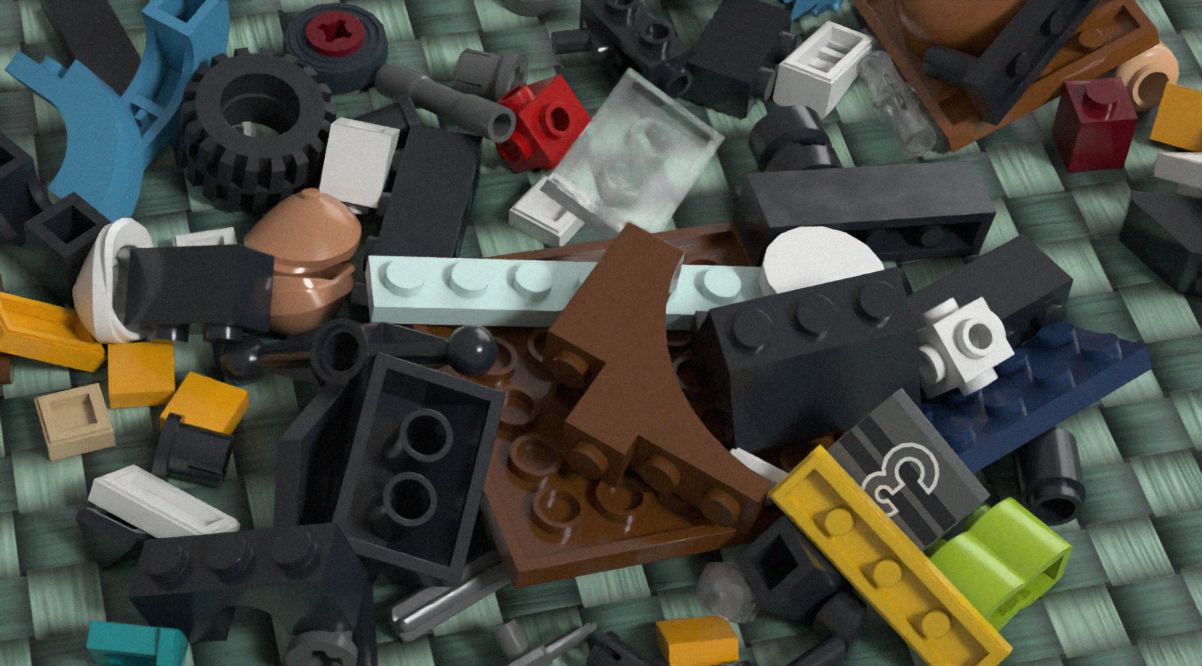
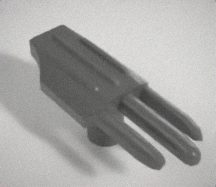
M515 619L503 624L490 633L506 660V663L500 666H549L553 663L554 659L587 641L596 632L597 624L595 621L591 624L589 622L580 628L575 627L546 645H541L534 650L531 649Z

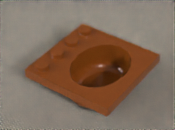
M849 0L854 12L870 35L878 40L877 45L952 153L1060 97L1064 81L1094 79L1160 44L1156 26L1135 0H1099L1100 2L998 126L978 119L965 90L926 77L922 71V60L927 49L936 43L981 57L1028 0Z

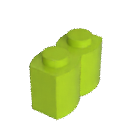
M1010 497L992 508L987 504L981 506L967 520L961 534L948 542L944 539L937 540L924 554L998 632L1019 610L1035 602L1063 576L1073 546Z

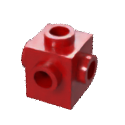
M558 74L529 85L527 83L519 84L498 99L497 104L510 108L514 112L516 126L509 139L502 143H494L498 154L510 165L515 174L538 167L543 172H548L561 165L572 155L573 151L569 146L593 121L563 76Z

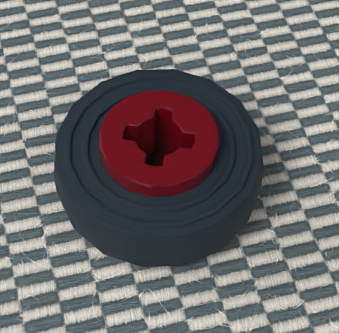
M343 3L320 4L300 12L289 22L283 38L284 56L289 54L298 58L297 66L302 69L308 66L312 67L319 74L317 84L326 83L332 94L355 92L371 85L375 81L378 70L387 61L388 41L383 24L373 13L356 5Z

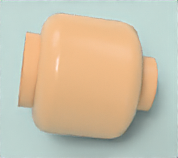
M1159 39L1160 44L1094 79L1121 77L1135 112H1145L1160 105L1167 81L1177 83L1179 66L1172 51Z

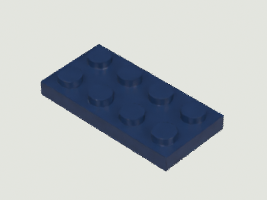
M1070 322L1052 323L1042 327L1037 332V337L1012 349L1014 355L993 367L998 376L996 380L963 397L960 389L956 387L929 400L926 399L921 402V412L972 474L1151 370L1152 365L1147 345L1120 339L1112 333H1097L1078 328Z

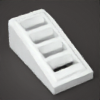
M826 21L779 64L773 93L774 102L783 107L791 105L808 106L818 113L821 120L824 119L837 105L873 55L878 40L831 21Z

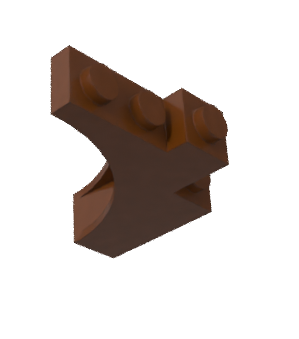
M628 221L547 333L542 367L551 371L554 377L564 385L571 388H581L586 391L565 420L558 456L566 460L578 474L588 479H599L615 489L630 469L639 474L643 481L651 488L663 493H672L699 508L701 513L711 522L724 527L731 526L748 536L761 515L772 482L748 468L727 451L708 431L685 397L673 370L668 351L665 326L666 306L670 296L677 287L685 251Z

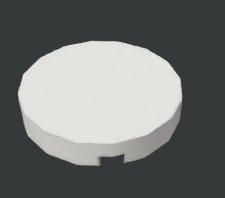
M823 226L798 227L781 233L767 247L758 281L763 297L884 270V267L879 258L866 244L848 233Z

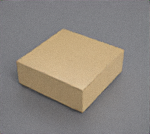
M99 383L34 398L36 414L50 461L116 446L113 427Z

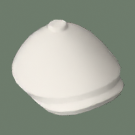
M121 218L103 227L84 261L76 284L73 287L72 296L80 322L87 332L101 344L131 343L146 337L149 333L148 331L124 325L130 248L153 247L152 239L147 229L132 218Z

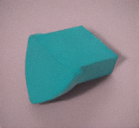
M91 620L86 649L95 663L100 666H185L189 644L183 632L175 628Z

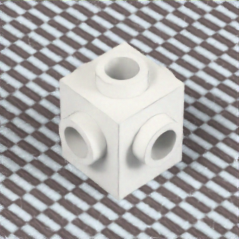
M952 297L919 316L924 325L922 329L918 330L920 385L928 400L956 387L960 389L963 397L981 389L998 378L993 367L1014 355L1006 339L1005 329L1001 320L990 311L983 297L960 308Z

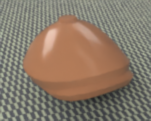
M308 188L287 197L273 207L246 234L244 246L275 256L274 276L306 277L341 262L352 260L360 245L361 224L352 211L338 199L320 192L318 189Z
M339 263L306 277L273 275L269 329L285 335L288 339L326 324L341 308L353 289L355 283L353 274L356 271L353 263Z

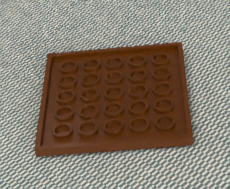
M734 221L652 233L685 251L682 265L753 267ZM616 238L477 259L599 262ZM402 324L403 327L446 339L456 329L466 326ZM482 326L492 334L498 346L496 364L487 374L468 378L460 376L450 365L437 369V371L506 392L479 507L514 589L752 543L782 515L787 516L776 504L765 506L759 519L747 536L731 526L724 527L711 522L701 513L699 508L672 493L659 492L651 488L643 481L639 474L630 469L616 489L599 479H588L578 474L566 460L558 456L565 420L586 391L581 388H571L564 385L554 377L551 371L542 367L547 333L550 327ZM666 330L667 346L672 367L685 397L708 431L727 451L731 452L708 378L696 376L690 331ZM847 432L752 455L789 474L816 447L821 445L827 450Z

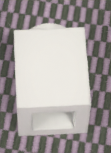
M343 117L334 121L330 127L319 191L338 199L353 214L366 215L369 213V207L377 209L382 192L389 189L390 168L397 147L400 129Z

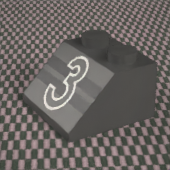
M902 388L893 393L826 450L923 553L991 496Z

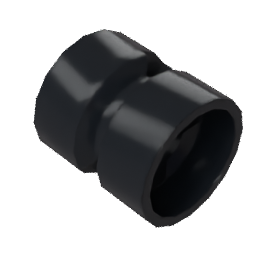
M785 106L767 113L755 124L749 134L748 146L760 173L843 168L818 113L808 106Z

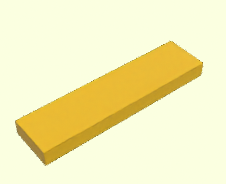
M821 445L816 447L767 494L928 666H997L1011 653L1013 647Z

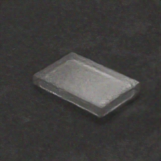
M629 68L541 187L540 191L606 239L616 238L628 221L650 233L661 232L725 137L633 69Z

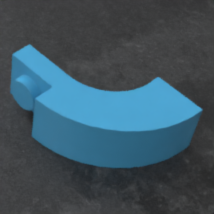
M151 0L141 11L146 26L145 49L139 68L121 98L131 110L141 135L144 170L167 143L179 148L177 146L183 93L187 82H192L193 73L201 64L210 67L212 57L220 53L226 55L230 28L228 0Z
M18 51L5 68V71L31 92L57 108L66 125L67 150L58 174L47 189L60 199H63L72 192L77 193L112 223L121 218H131L140 195L144 170L142 139L131 110L114 89L77 59H75L69 69H66L47 55L38 64Z

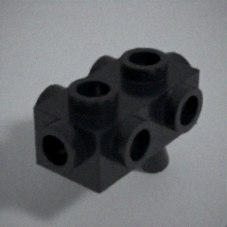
M581 0L579 29L551 33L554 55L587 51L590 58L595 63H599L646 111L668 100L681 97L691 86L693 76L686 69L688 50L675 35L673 26L664 20L655 19L640 0Z

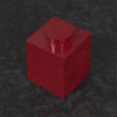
M1121 77L1064 81L1051 132L1067 173L1124 168L1138 117Z

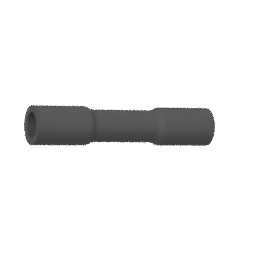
M394 62L384 64L376 74V90L384 97L393 99L395 96L406 93L415 109H424L455 122L460 128L496 143L506 141L514 132L516 117L510 108L475 94L461 93L434 82L427 75Z

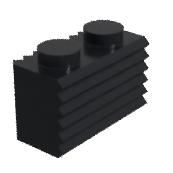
M722 0L712 19L710 18L708 26L706 25L704 32H701L695 47H692L691 53L687 56L686 69L691 72L693 80L689 89L682 95L686 101L693 99L697 105L704 103L708 109L715 107L718 112L726 111L729 116L736 114L740 120L747 118L756 100L762 103L768 101L776 81L777 71L775 68L777 64L779 65L796 48L798 36L790 32L793 12L759 0Z

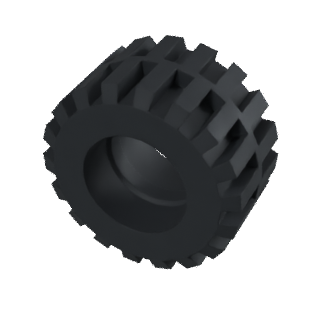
M248 47L234 49V56L230 58L224 53H220L211 58L210 67L202 64L193 73L192 82H187L183 93L177 146H179L177 157L180 167L187 168L186 178L193 187L204 186L203 196L213 203L218 198L226 201V209L237 212L240 206L251 207L252 214H265L266 206L273 205L275 207L279 202L293 194L312 188V186L318 187L321 181L330 127L336 120V105L330 103L332 93L326 83L317 84L319 74L310 66L303 69L297 66L299 59L292 55L286 54L284 58L273 56L274 49L261 48L260 53H250ZM251 121V123L267 126L280 135L271 138H256L245 135L232 126L241 124V122Z

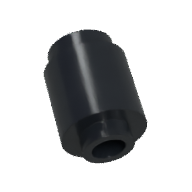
M1054 426L1011 452L1020 504L1047 526L1063 525L1074 520L1081 513L1082 503L1086 497L1076 438L1069 431Z

